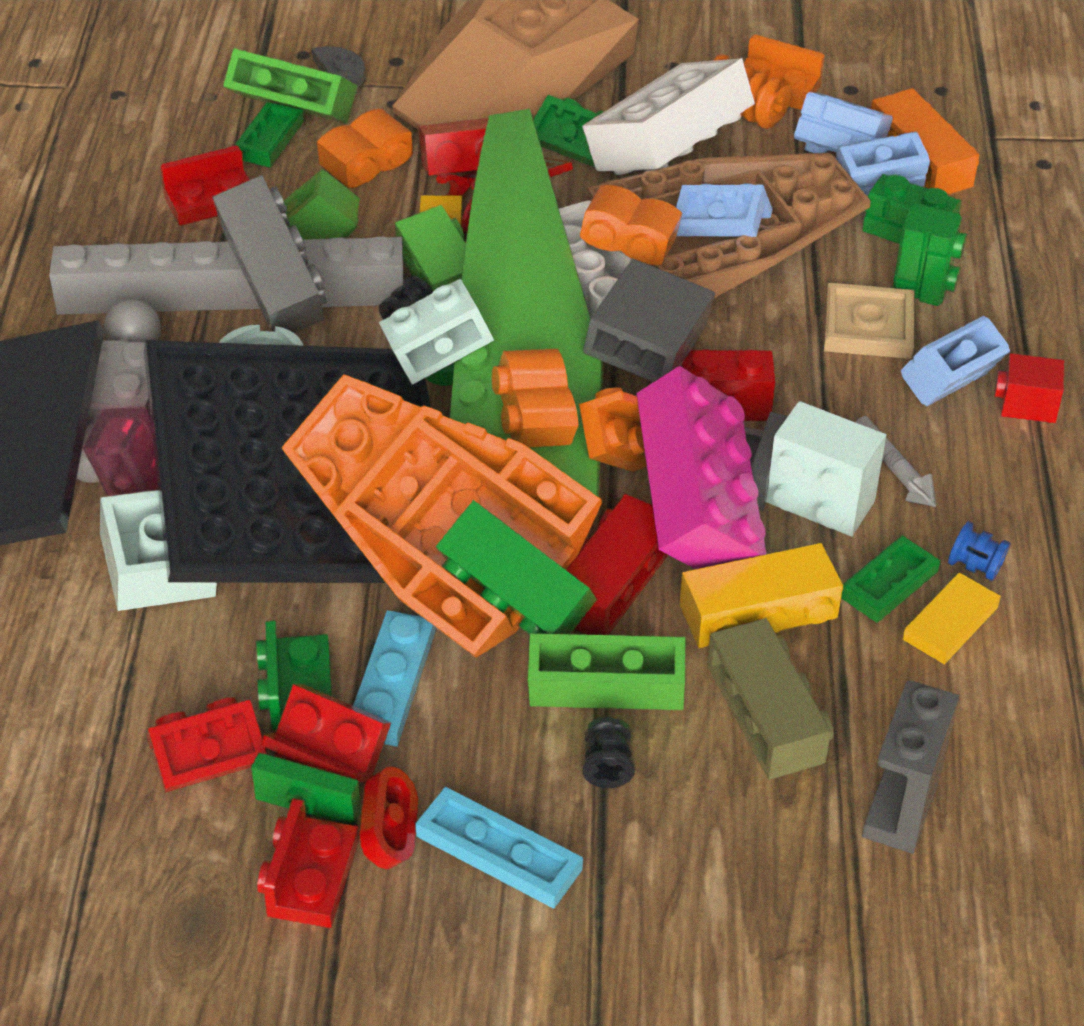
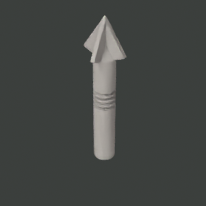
M867 416L860 417L855 422L881 432ZM886 438L882 461L909 490L905 501L936 507L932 474L921 477Z

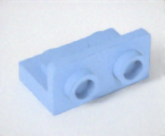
M748 183L741 185H682L676 208L682 212L677 236L740 237L746 235L757 237L761 218H770L773 210L764 186Z

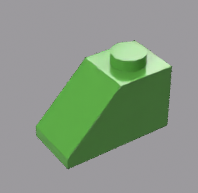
M321 169L284 200L287 208L285 213L290 223L289 227L295 225L302 240L345 238L355 230L359 219L357 215L360 198L325 170Z

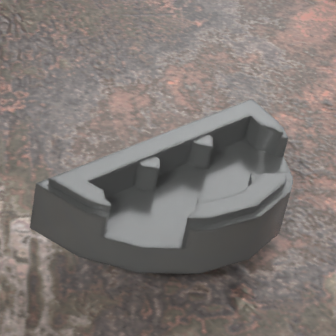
M324 46L312 48V60L320 71L342 76L358 87L365 82V65L362 58L356 53L341 47Z

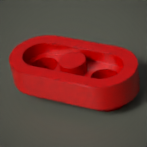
M384 768L368 778L364 788L360 825L361 849L369 861L382 869L394 868L408 860L412 856L415 847L418 794L412 780L399 768Z

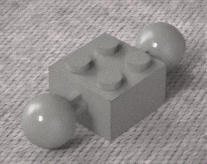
M129 299L115 304L108 311L104 319L103 330L106 340L102 341L77 479L83 482L97 483L111 477L118 469L122 460L121 445L152 447L153 444L144 346L146 340H159L161 322L156 311L150 305L140 300Z

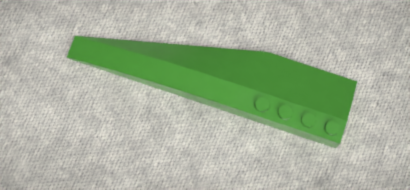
M530 109L489 115L474 186L462 282L476 304L494 341L454 362L450 418L463 424L469 422L484 428L487 433L502 439H511L510 434H505L502 428L501 412L504 405L501 396L495 395L493 392L491 380L493 367L499 365L503 351L558 349L564 361L568 388L575 401L579 426L571 445L529 448L599 497L600 462L589 459L579 404L596 399L595 394L603 390V361L583 353L591 319L583 289L579 281Z

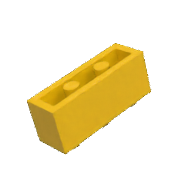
M822 543L682 572L679 606L698 648L709 646L710 633L767 618L775 633L803 625L820 624L827 620L838 618L843 584Z

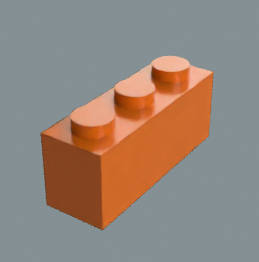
M913 88L872 100V110L891 115L893 118L887 137H896L910 132L918 133L930 160L927 174H925L924 188H939L946 191L949 195L974 186L976 170L979 164V153Z

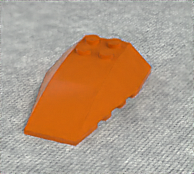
M343 374L282 446V450L397 598L475 658L515 634L520 628L518 624L523 618L510 608L503 614L479 596L484 588L470 578L464 585L442 567L446 559L435 546L473 500L565 570L577 558L602 504V500L523 443L510 438L505 440L487 433L486 429L469 422L463 424L443 416L438 410L425 405L420 407L404 401L399 395Z

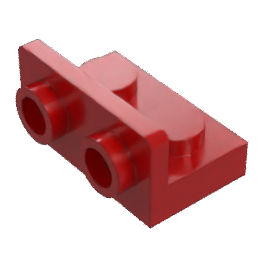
M237 145L164 163L160 166L164 198L179 226L217 217L212 197L250 180L243 168L242 151Z
M293 684L276 733L264 734L260 745L275 751V757L357 779L359 783H363L374 773L391 722L304 684Z
M235 697L220 699L206 706L207 712L187 717L185 712L171 713L158 718L155 721V727L148 728L147 740L150 749L153 750L165 793L251 768L258 753L267 754L265 747L260 745L262 736L250 699L237 703Z
M293 798L287 817L279 816L273 834V847L276 849L271 861H263L258 876L257 890L258 893L264 894L267 917L332 928L359 842V827L307 818L305 801Z

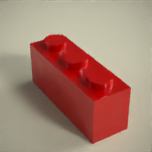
M625 494L614 509L609 508L604 512L597 531L590 540L585 539L577 558L566 569V571L589 587L597 599L574 628L575 630L586 635H609L667 558L668 554L659 550L653 505Z

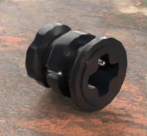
M410 275L403 280V286L395 289L390 297H387L379 305V313L384 320L390 317L396 310L408 307L433 293V290L423 279Z
M602 717L588 724V729L585 732L586 760L583 762L582 774L585 780L594 786L601 788L620 787L630 782L634 777L635 764L631 759L632 745L629 742L632 734L629 724L625 721Z

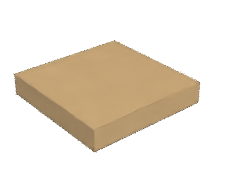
M828 283L824 351L912 359L914 349V290Z

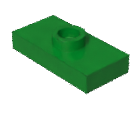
M266 102L234 145L239 146L242 151L243 161L271 168L303 124V110Z
M902 535L843 583L841 599L878 623L938 572L940 560Z
M258 753L251 766L256 800L289 809L293 798L305 801L306 816L313 815L337 823L355 826L361 814L359 781L357 779L264 753Z

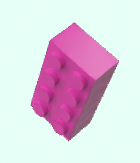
M678 366L636 393L659 550L695 570L767 555L764 542L766 532L760 519L757 503L759 493L757 485L753 480L750 463L752 453L746 441L743 424L745 419L744 410L734 397L725 395L712 387L704 378L697 377L681 366Z

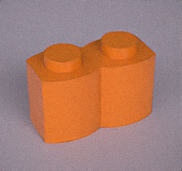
M373 109L365 112L350 125L335 127L326 132L317 141L319 164L348 188H355L371 181L380 171H389L403 165L413 155L411 131L383 109Z
M602 185L585 211L580 237L598 249L622 251L629 258L648 265H662L676 239L682 212L675 206L661 200L641 199L635 193L623 187Z
M558 349L503 351L499 365L494 366L492 369L491 380L494 394L501 396L504 405L501 412L504 433L510 434L512 440L523 443L527 447L571 445L579 426L578 415L573 395L568 388L566 369L560 351Z

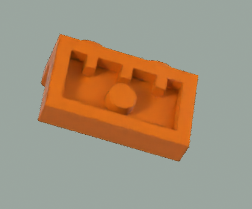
M752 35L749 40L748 57L743 62L744 67L747 65L754 67L755 74L760 71L766 73L768 80L773 77L779 79L781 88L789 84L792 89L789 107L802 110L806 95L809 92H817L821 87L824 54L760 35Z
M608 388L598 391L595 394L596 399L579 404L589 459L631 472L647 467L637 396L624 392L622 388Z

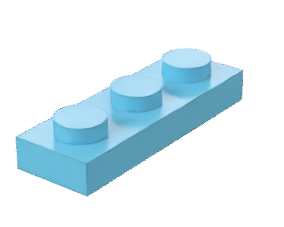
M388 610L353 706L391 722L384 744L398 747L436 628L421 616Z
M447 787L441 791L416 822V837L553 909L583 869V857Z

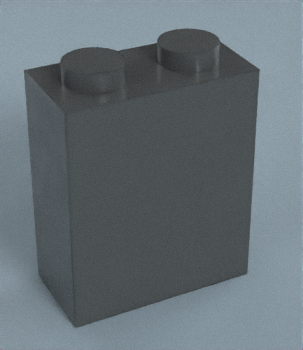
M632 258L592 315L583 353L655 382L682 365L706 327L715 292Z

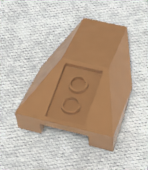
M469 0L441 30L393 104L392 112L417 129L421 125L489 118V115L530 109L534 119L547 95L561 100L565 97L575 100L633 55L639 19L610 0Z
M831 153L700 158L587 188V201H592L600 186L615 185L632 191L641 199H657L676 207L682 185H741L745 183L763 185L773 210L770 218H761L757 237L746 235L740 237L676 236L663 264L651 265L714 291V298L796 253L870 208L871 200Z

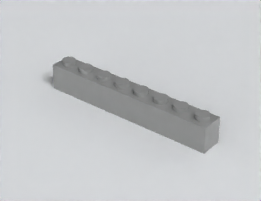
M379 236L374 238L303 240L306 247L304 252L309 263L306 267L315 265L325 287L323 292L327 303L323 304L322 307L378 306L387 297H390L395 289L403 286L402 237ZM158 242L155 244L116 243L111 245L53 246L49 276L57 314L108 313L115 304L129 299L143 301L156 312L260 309L228 242Z

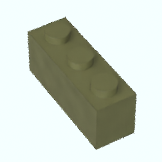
M767 618L710 633L707 667L768 780L825 764L829 741L834 736L832 722L826 711H819L812 698L807 677L804 673L796 671L790 660V652L785 639L781 635L776 636Z

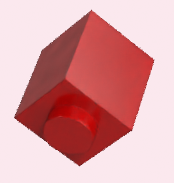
M1010 353L1006 371L998 370L995 381L994 397L1002 398L1001 416L1056 423L1064 391V360Z

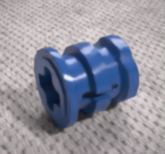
M968 520L954 542L948 564L953 566L960 561L966 564V570L974 574L979 570L985 573L987 580L993 582L1005 561L1011 542L1003 540L999 543L992 539L993 534L985 530L981 534L973 531V522ZM977 551H980V552H983V553L987 554L988 557L985 556V555H983V554H981V553H979V552H977Z

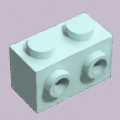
M461 278L449 285L440 286L429 296L408 307L396 310L390 317L379 322L393 352L412 385L494 341Z

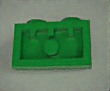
M547 95L533 119L541 147L595 167L583 125L604 111L599 110L595 113L583 108L573 99L565 97L561 100Z
M276 620L265 621L266 640H256L258 670H267V679H258V699L260 710H270L272 730H277L293 684H304L329 696H332L328 634L278 638Z

